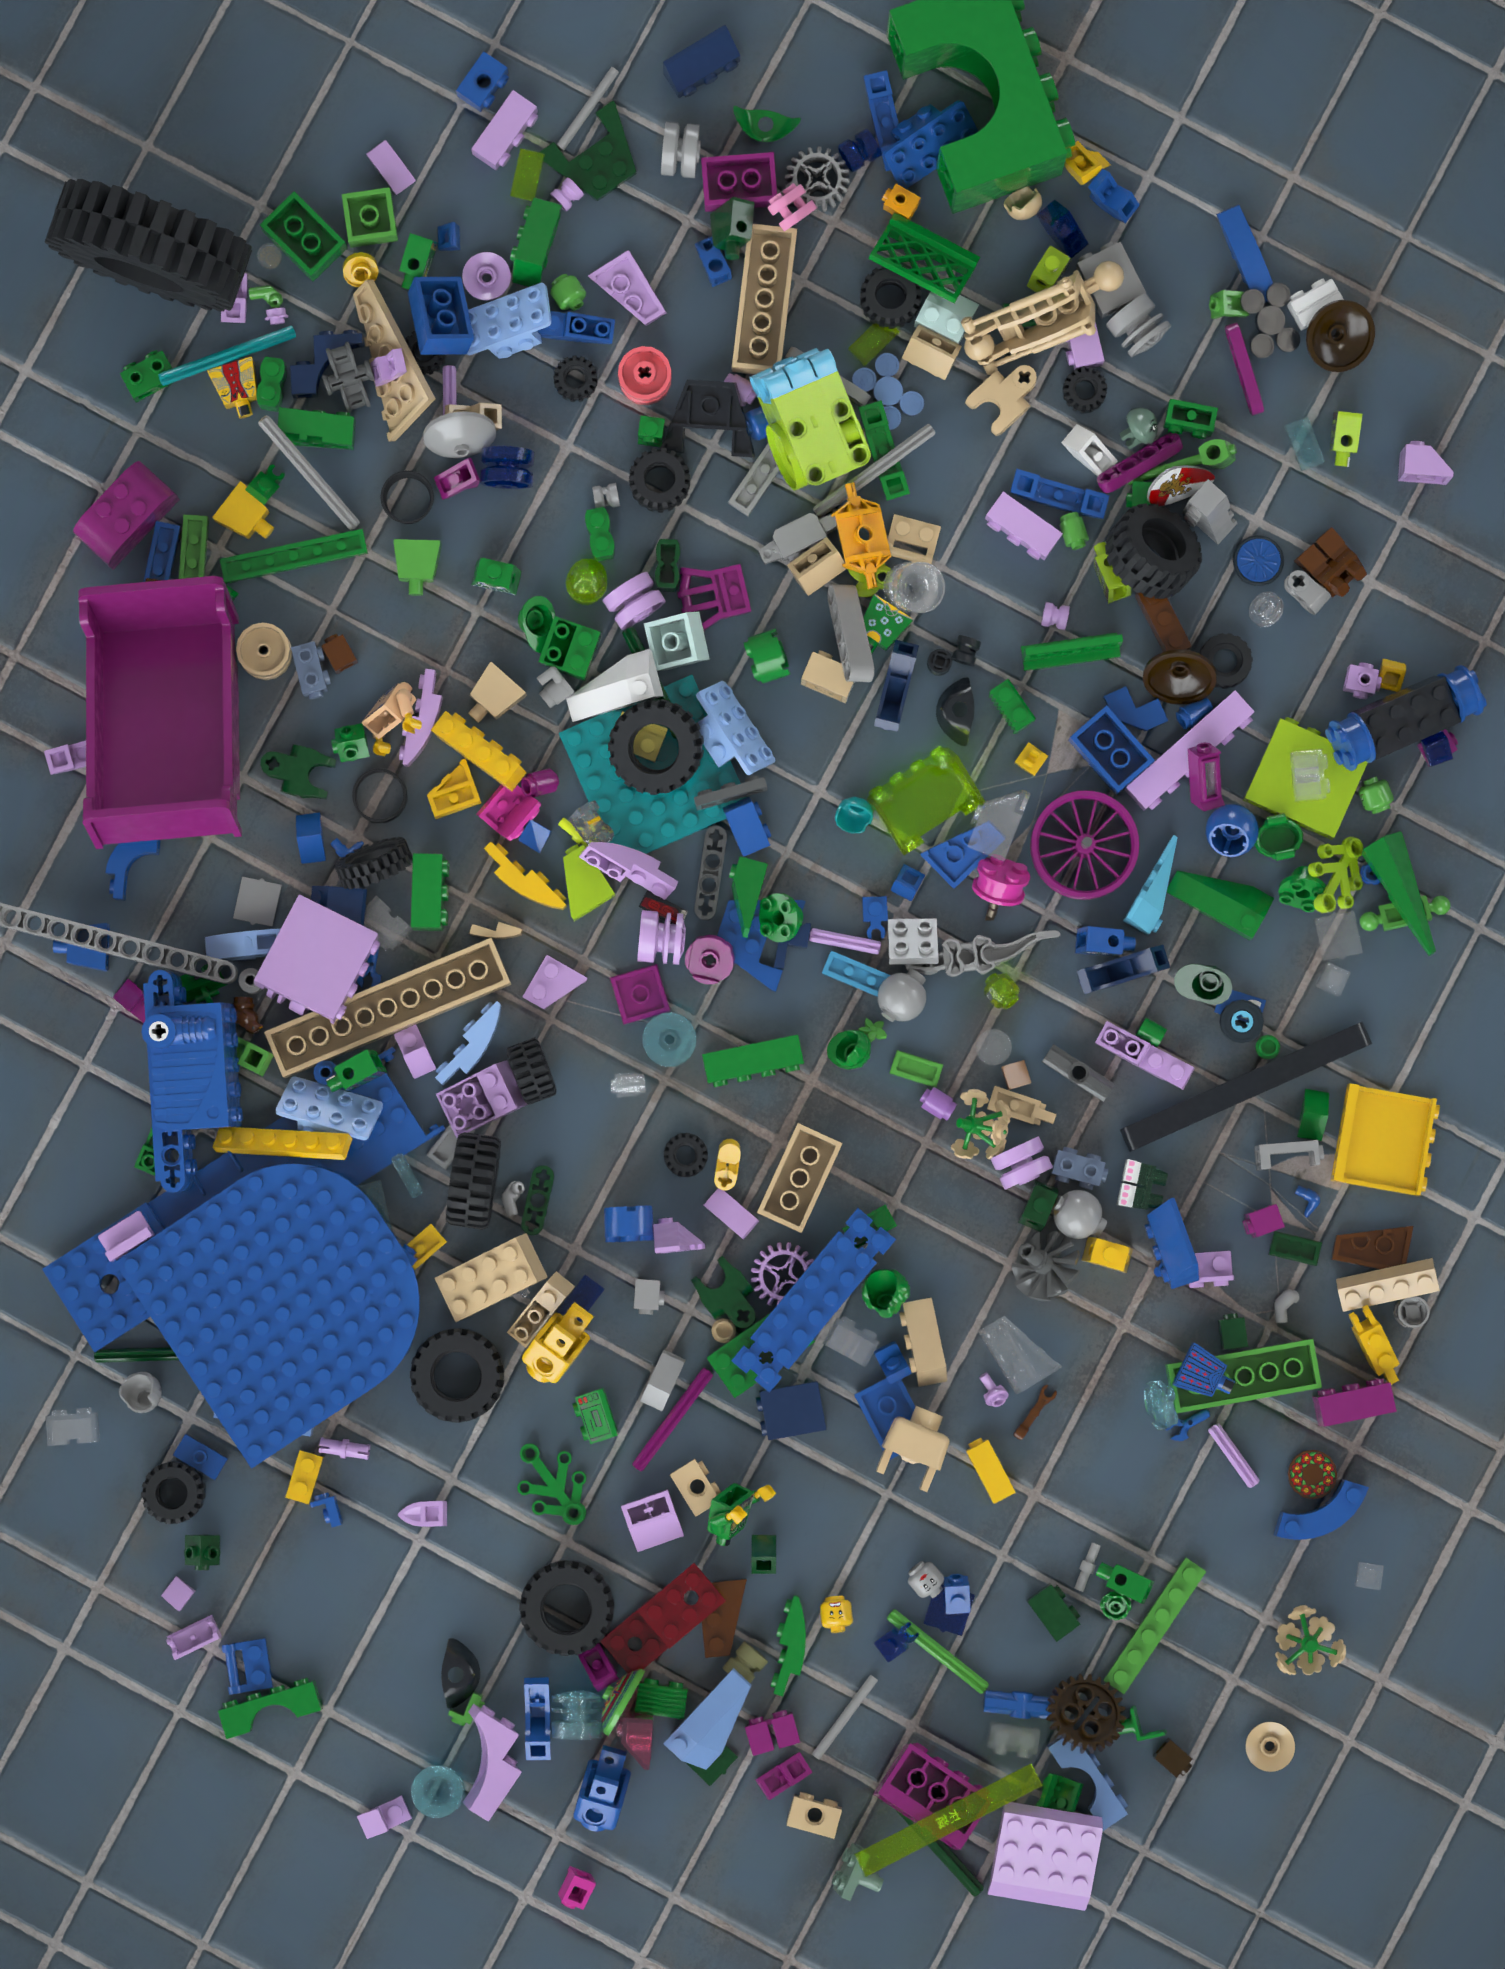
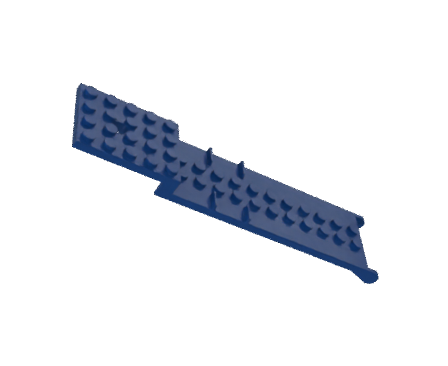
M391 1047L379 1055L381 1061L385 1060L387 1063L394 1059L393 1053L396 1050L394 1047ZM354 1071L350 1073L351 1078L354 1076ZM387 1073L353 1090H345L342 1087L341 1090L383 1103V1109L367 1140H360L352 1137L346 1160L236 1154L227 1151L228 1153H225L197 1171V1174H194V1184L188 1191L164 1192L149 1203H144L42 1270L93 1351L97 1352L150 1318V1315L115 1264L116 1261L125 1255L112 1262L105 1255L107 1251L98 1238L103 1232L135 1212L140 1211L154 1234L157 1235L241 1178L262 1168L274 1165H314L338 1173L358 1186L409 1152L446 1130L444 1125L440 1127L437 1124L428 1128L430 1133L426 1135ZM281 1117L264 1129L297 1131V1121ZM108 1274L115 1275L119 1280L118 1290L112 1294L106 1293L101 1286L102 1279Z

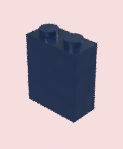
M818 1381L775 1388L770 1393L767 1390L759 1391L760 1397H756L758 1412L763 1411L765 1420L760 1422L762 1436H768V1440L826 1430Z

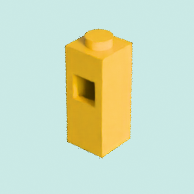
M978 1438L969 1443L970 1448L965 1451L992 1503L995 1504L1016 1493L989 1440L983 1441L982 1438Z

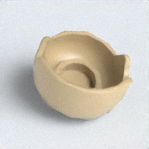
M1026 186L1009 195L1003 205L1012 218L1026 220L1037 214L1042 206V197L1036 188L1032 191L1030 187Z

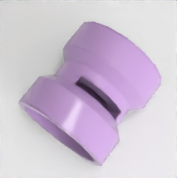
M568 177L562 182L561 190L554 189L550 193L553 200L557 204L562 205L561 208L565 212L572 207L571 201L574 202L584 196L581 189Z
M1046 602L1041 626L1049 627L1056 624L1057 629L1065 630L1070 606L1062 605L1057 609V606L1053 603Z

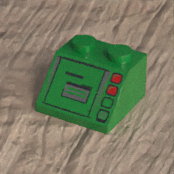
M604 1388L575 1397L576 1402L572 1403L576 1417H582L584 1426H581L580 1429L584 1441L589 1440L590 1444L619 1435Z

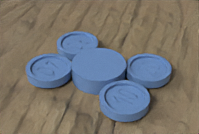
M883 353L875 362L876 372L883 378L876 383V375L871 369L860 368L853 374L852 383L865 392H869L874 388V398L876 401L882 400L883 406H885L884 410L889 423V429L894 430L901 422V414L893 406L900 401L902 412L906 415L914 416L922 411L924 399L915 391L903 394L901 383L892 377L899 369V361L895 355Z

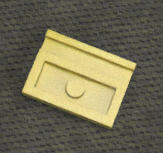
M656 724L643 727L634 739V754L655 762L668 729Z

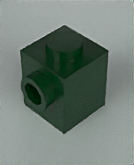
M1238 1313L1223 1315L1224 1320H1218L1221 1349L1248 1347L1245 1318H1238Z
M752 1535L751 1574H776V1535Z

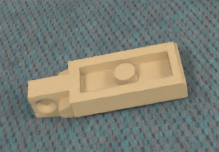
M994 1086L987 1110L996 1112L995 1103L998 1100H1002L1005 1105L1009 1106L1011 1118L1039 1126L1041 1120L1053 1124L1057 1115L1046 1111V1104L1041 1103L1039 1100Z

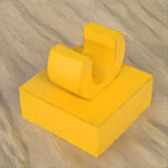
M1028 742L1014 763L1032 776H1035L1048 758V755Z

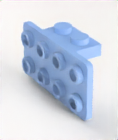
M539 283L469 309L474 340L467 355L470 356L488 349L499 359L508 358L512 354L529 350L533 346L542 344L541 335L537 331L550 326L552 322L547 286L544 283Z
M718 682L696 694L697 699L708 714L698 722L701 728L699 731L701 736H703L705 748L718 768L735 757L747 775H751L775 762L771 749L767 747L758 729L752 724L745 709L739 704L732 689L726 682Z
M294 1076L290 1079L276 1107V1114L296 1120L297 1131L348 1133L351 1137L367 1140L383 1109V1103L341 1089L332 1092L327 1085Z

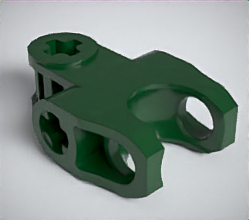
M292 744L290 755L274 751L267 752L262 756L260 766L267 776L283 780L280 792L300 798L327 800L328 791L313 786L309 781V775L318 766L335 768L337 760L325 756L315 749ZM276 759L279 767H274L272 771L267 763Z
M721 1256L717 1259L725 1272V1281L721 1287L717 1289L707 1288L697 1276L691 1279V1282L696 1288L701 1302L715 1320L726 1313L737 1327L742 1329L748 1328L755 1322L756 1314L745 1297L751 1294L754 1289L743 1274ZM739 1310L743 1312L748 1310L750 1312L748 1322L745 1323L743 1320L739 1322L737 1320Z

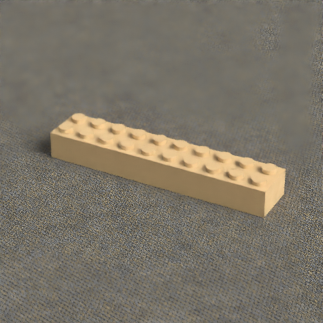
M489 938L356 993L352 998L348 997L344 1004L347 1009L342 1019H336L334 1024L330 1023V1019L313 1011L267 1030L264 1033L282 1077L286 1079L316 1066L319 1062L339 1057L512 984L492 938Z

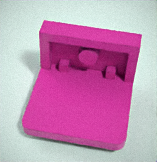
M501 784L476 815L497 833L511 841L518 838L522 834L525 824L537 816L541 803L532 796H526L518 785L511 792Z

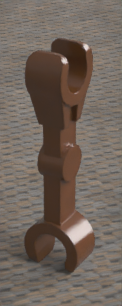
M1044 1385L1041 1388L1037 1403L1029 1411L1023 1423L1018 1426L1013 1434L1014 1437L1019 1440L1025 1437L1029 1427L1036 1417L1039 1416L1043 1407L1055 1399L1057 1395L1056 1390L1051 1397H1046L1044 1391L1048 1385Z

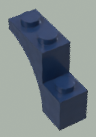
M345 330L343 334H334L333 331H321L319 335H313L315 364H311L310 361H298L296 365H290L291 394L293 398H318L321 377L330 364L325 349L329 348L332 350L341 347L348 341L351 350L363 348V334L358 333L357 330Z
M895 640L874 726L880 727L883 730L898 732L919 645Z
M1159 945L1078 970L1077 973L1084 994H1088L1149 976L1171 967L1164 945Z

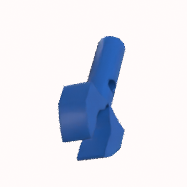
M379 948L375 955L370 954L367 960L369 967L363 977L359 975L357 979L362 989L364 978L369 973H371L370 976L373 978L371 987L381 983L382 975H378L375 970Z
M1203 1409L1185 1420H1180L1175 1416L1169 1419L1165 1430L1167 1431L1176 1425L1183 1426L1180 1429V1433L1170 1439L1184 1441L1189 1438L1187 1435L1188 1429L1209 1418L1210 1413L1207 1409Z

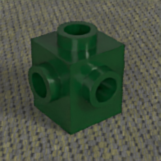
M185 1535V1565H194L195 1570H210L211 1565H220V1535Z

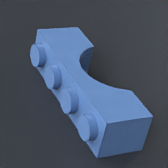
M1057 1738L1048 1744L1047 1747L1060 1767L1082 1769L1093 1780L1094 1797L1088 1809L1093 1816L1102 1817L1103 1831L1128 1815L1125 1811L1128 1805L1121 1794L1115 1796L1111 1790L1114 1784L1107 1773L1101 1775L1097 1769L1101 1764L1095 1755L1091 1753L1088 1755L1086 1751L1081 1754L1080 1747L1078 1746L1071 1751V1743L1068 1742L1063 1746L1064 1738Z

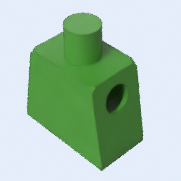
M394 539L398 578L402 582H409L408 595L422 596L423 583L434 582L441 552L440 540Z

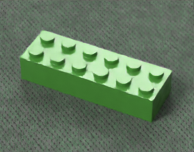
M1313 1339L1215 1355L1217 1359L1227 1365L1223 1375L1235 1381L1230 1394L1216 1388L1214 1395L1210 1397L1175 1387L1172 1383L1183 1361L1165 1364L1174 1413L1322 1388Z

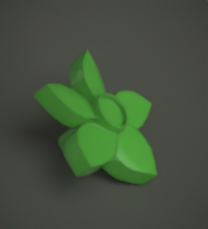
M866 1018V1027L858 1029V1031L868 1034L870 1042L874 1041L875 1038L885 1039L887 1037L886 1032L883 1030L884 1021H877L873 1024L871 1020Z

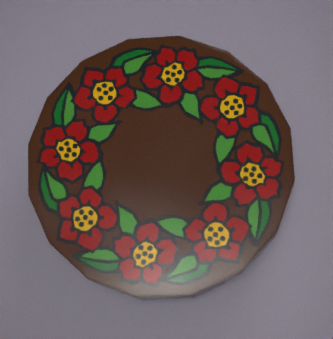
M1307 1450L1302 1451L1293 1458L1287 1475L1289 1484L1294 1492L1305 1498L1317 1499L1331 1492L1336 1484L1337 1470L1336 1465L1328 1455L1321 1451Z

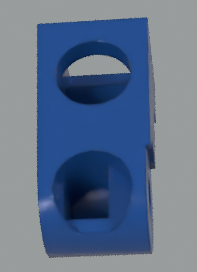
M712 236L694 244L712 288L732 279L731 270L720 249L713 246Z

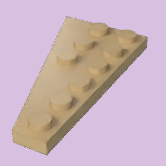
M365 280L353 296L359 321L364 323L367 335L364 337L365 346L370 348L372 356L369 359V363L376 357L386 356L392 349L402 348L407 370L405 374L387 384L377 387L375 385L377 396L382 398L384 410L381 413L383 420H387L390 432L386 434L388 442L396 441L436 398L374 280Z

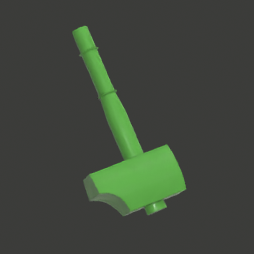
M1222 439L1207 441L1198 448L1200 454L1152 468L1128 484L1132 485L1133 481L1144 482L1158 477L1162 472L1173 466H1196L1203 464L1212 469H1225L1236 460L1235 454L1237 450L1235 444Z

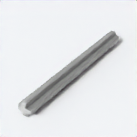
M268 415L261 418L258 422L259 426L348 529L353 530L360 523L356 516Z
M930 424L925 425L846 484L855 482L857 492L933 437L936 433ZM845 484L813 507V511L819 518L848 499Z

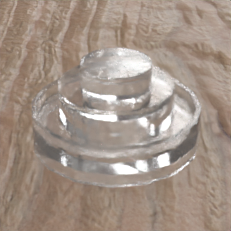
M1268 591L1259 594L1249 607L1250 619L1260 627H1269L1275 624L1283 613V600L1274 592Z
M987 1030L977 1040L976 1053L985 1064L992 1066L1000 1065L1011 1054V1040L1007 1034L1000 1030Z

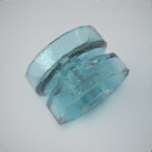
M662 1013L653 1017L646 1025L643 1033V1047L647 1056L655 1064L665 1068L678 1067L686 1063L693 1055L696 1048V1032L692 1024L684 1016L676 1013ZM671 1035L674 1038V1042L667 1044L665 1042L666 1036Z

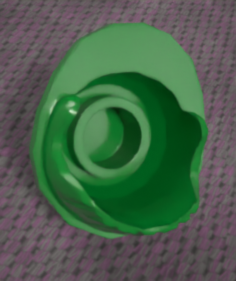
M848 1030L840 1032L831 1039L827 1047L828 1058L835 1065L843 1069L850 1070L863 1067L870 1059L871 1042L869 1037L862 1031Z

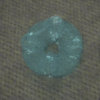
M1161 1380L1148 1382L1149 1388L1144 1390V1402L1147 1414L1153 1415L1155 1419L1151 1423L1158 1430L1171 1428L1172 1425L1178 1423V1415L1174 1410L1173 1404L1175 1400L1174 1389L1172 1386L1167 1387Z

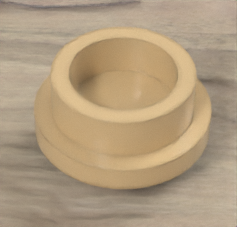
M719 1319L712 1326V1336L720 1343H727L735 1337L736 1327L729 1319Z

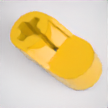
M734 1139L723 1140L719 1145L714 1183L721 1190L732 1189L737 1180L741 1151L739 1143Z

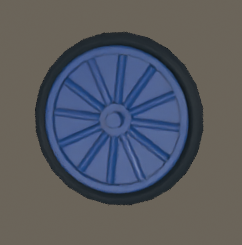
M1263 535L1250 536L1239 543L1233 555L1234 570L1240 579L1247 584L1253 586L1268 585L1274 582L1283 570V551L1269 537Z

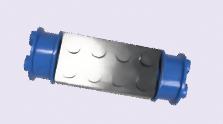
M1458 665L1449 674L1440 673L1437 676H1432L1352 711L1347 715V719L1340 722L1336 720L1331 721L1328 729L1325 730V734L1335 751L1333 755L1338 765L1343 764L1346 769L1353 771L1362 762H1374L1415 742L1462 723L1466 716L1482 714L1483 708L1487 703L1478 686L1479 681L1476 673L1473 670L1469 671L1463 665Z

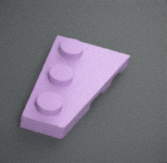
M629 250L588 275L589 278L646 326L667 313Z

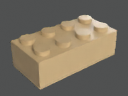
M797 1123L757 1213L802 1233L843 1143Z
M527 1233L435 1277V1280L455 1322H458L548 1277Z

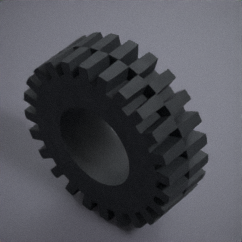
M69 179L67 182L65 181L45 239V243L49 245L48 247L51 250L59 252L58 254L63 258L74 260L73 263L80 267L93 269V273L97 275L112 277L119 284L135 286L141 292L147 294L152 292L165 300L173 302L176 299L187 306L194 307L197 305L205 310H212L213 308L217 311H225V309L230 311L233 308L252 254L251 245L245 244L246 241L243 238L234 236V232L229 229L216 227L217 223L209 219L195 217L196 213L192 211L171 207L172 203L164 200L157 202L150 199L148 195L137 191L135 194H132L120 186L112 185V187H109L99 181H92L91 183L84 179H77V181Z

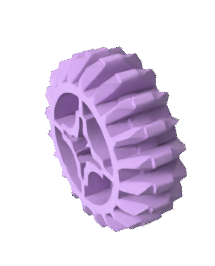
M780 1242L777 1243V1251H774L773 1247L769 1245L768 1250L770 1254L766 1255L765 1252L761 1251L760 1255L764 1260L762 1262L759 1259L754 1260V1263L760 1265L759 1269H751V1272L758 1273V1277L751 1278V1282L759 1281L760 1285L756 1286L754 1291L757 1292L762 1289L764 1293L759 1298L762 1300L768 1295L770 1297L767 1302L768 1305H771L774 1299L778 1300V1305L784 1296L778 1295L783 1285L786 1283L794 1285L797 1282L798 1278L792 1273V1267L796 1259L803 1266L804 1272L807 1270L808 1265L814 1261L810 1259L806 1262L803 1259L808 1255L807 1251L803 1252L801 1256L798 1254L800 1250L799 1245L795 1247L794 1251L790 1250L791 1243L789 1242L786 1244V1250H782ZM790 1255L786 1264L782 1267H775L767 1263L775 1256ZM790 1263L788 1275L796 1280V1282L791 1280L787 1282L785 1280L784 1283L781 1282L780 1286L777 1287L780 1276L772 1271V1269L777 1271L781 1269L783 1271V1268H787ZM764 1269L772 1273L776 1278L772 1291L764 1283Z

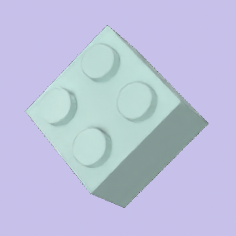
M686 612L644 623L649 649L652 651L657 671L670 670L710 659L699 612Z

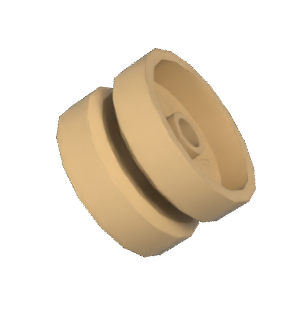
M263 622L253 624L242 632L237 641L236 652L239 662L247 673L257 679H275L285 673L291 664L293 655L291 643L284 632L273 624ZM263 647L268 649L265 655L260 654Z

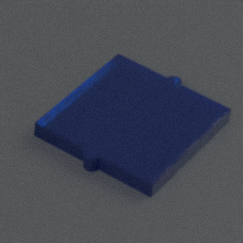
M942 1584L943 1590L930 1600L923 1624L938 1628L941 1632L947 1631L962 1636L969 1613L946 1614L944 1585ZM970 1593V1608H971V1606H972V1603H973V1600H974V1597H975V1594H971V1593Z

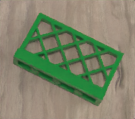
M894 212L888 226L868 259L955 304L969 278L974 273L980 257ZM888 236L897 240L898 243H890ZM903 248L906 256L897 257L894 250ZM910 248L920 252L921 254L912 255ZM888 250L890 258H884L877 253ZM931 259H933V260H935V261H937V262H939V263H941V264H943V265H936V266H934L933 263H932V261H931ZM925 260L928 267L919 268L916 261ZM909 262L912 269H906L900 263ZM952 270H954V271H956V272H958V273H960V274H962V275H964V276L955 277V275H954V273H953ZM946 271L949 278L940 279L937 272ZM931 273L934 280H927L923 278L922 274ZM952 284L955 293L946 290L943 285Z
M1110 633L1021 646L1024 671L1120 658V646L1123 643L1122 634Z

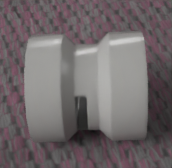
M610 483L607 487L599 485L592 487L596 508H605L606 506L620 507L616 483Z

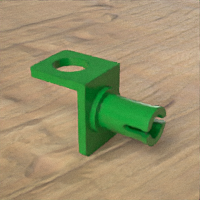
M1136 1705L1130 1708V1718H1126L1124 1723H1120L1124 1726L1123 1731L1118 1732L1120 1735L1133 1732L1136 1734L1137 1741L1164 1736L1167 1730L1163 1729L1142 1734Z

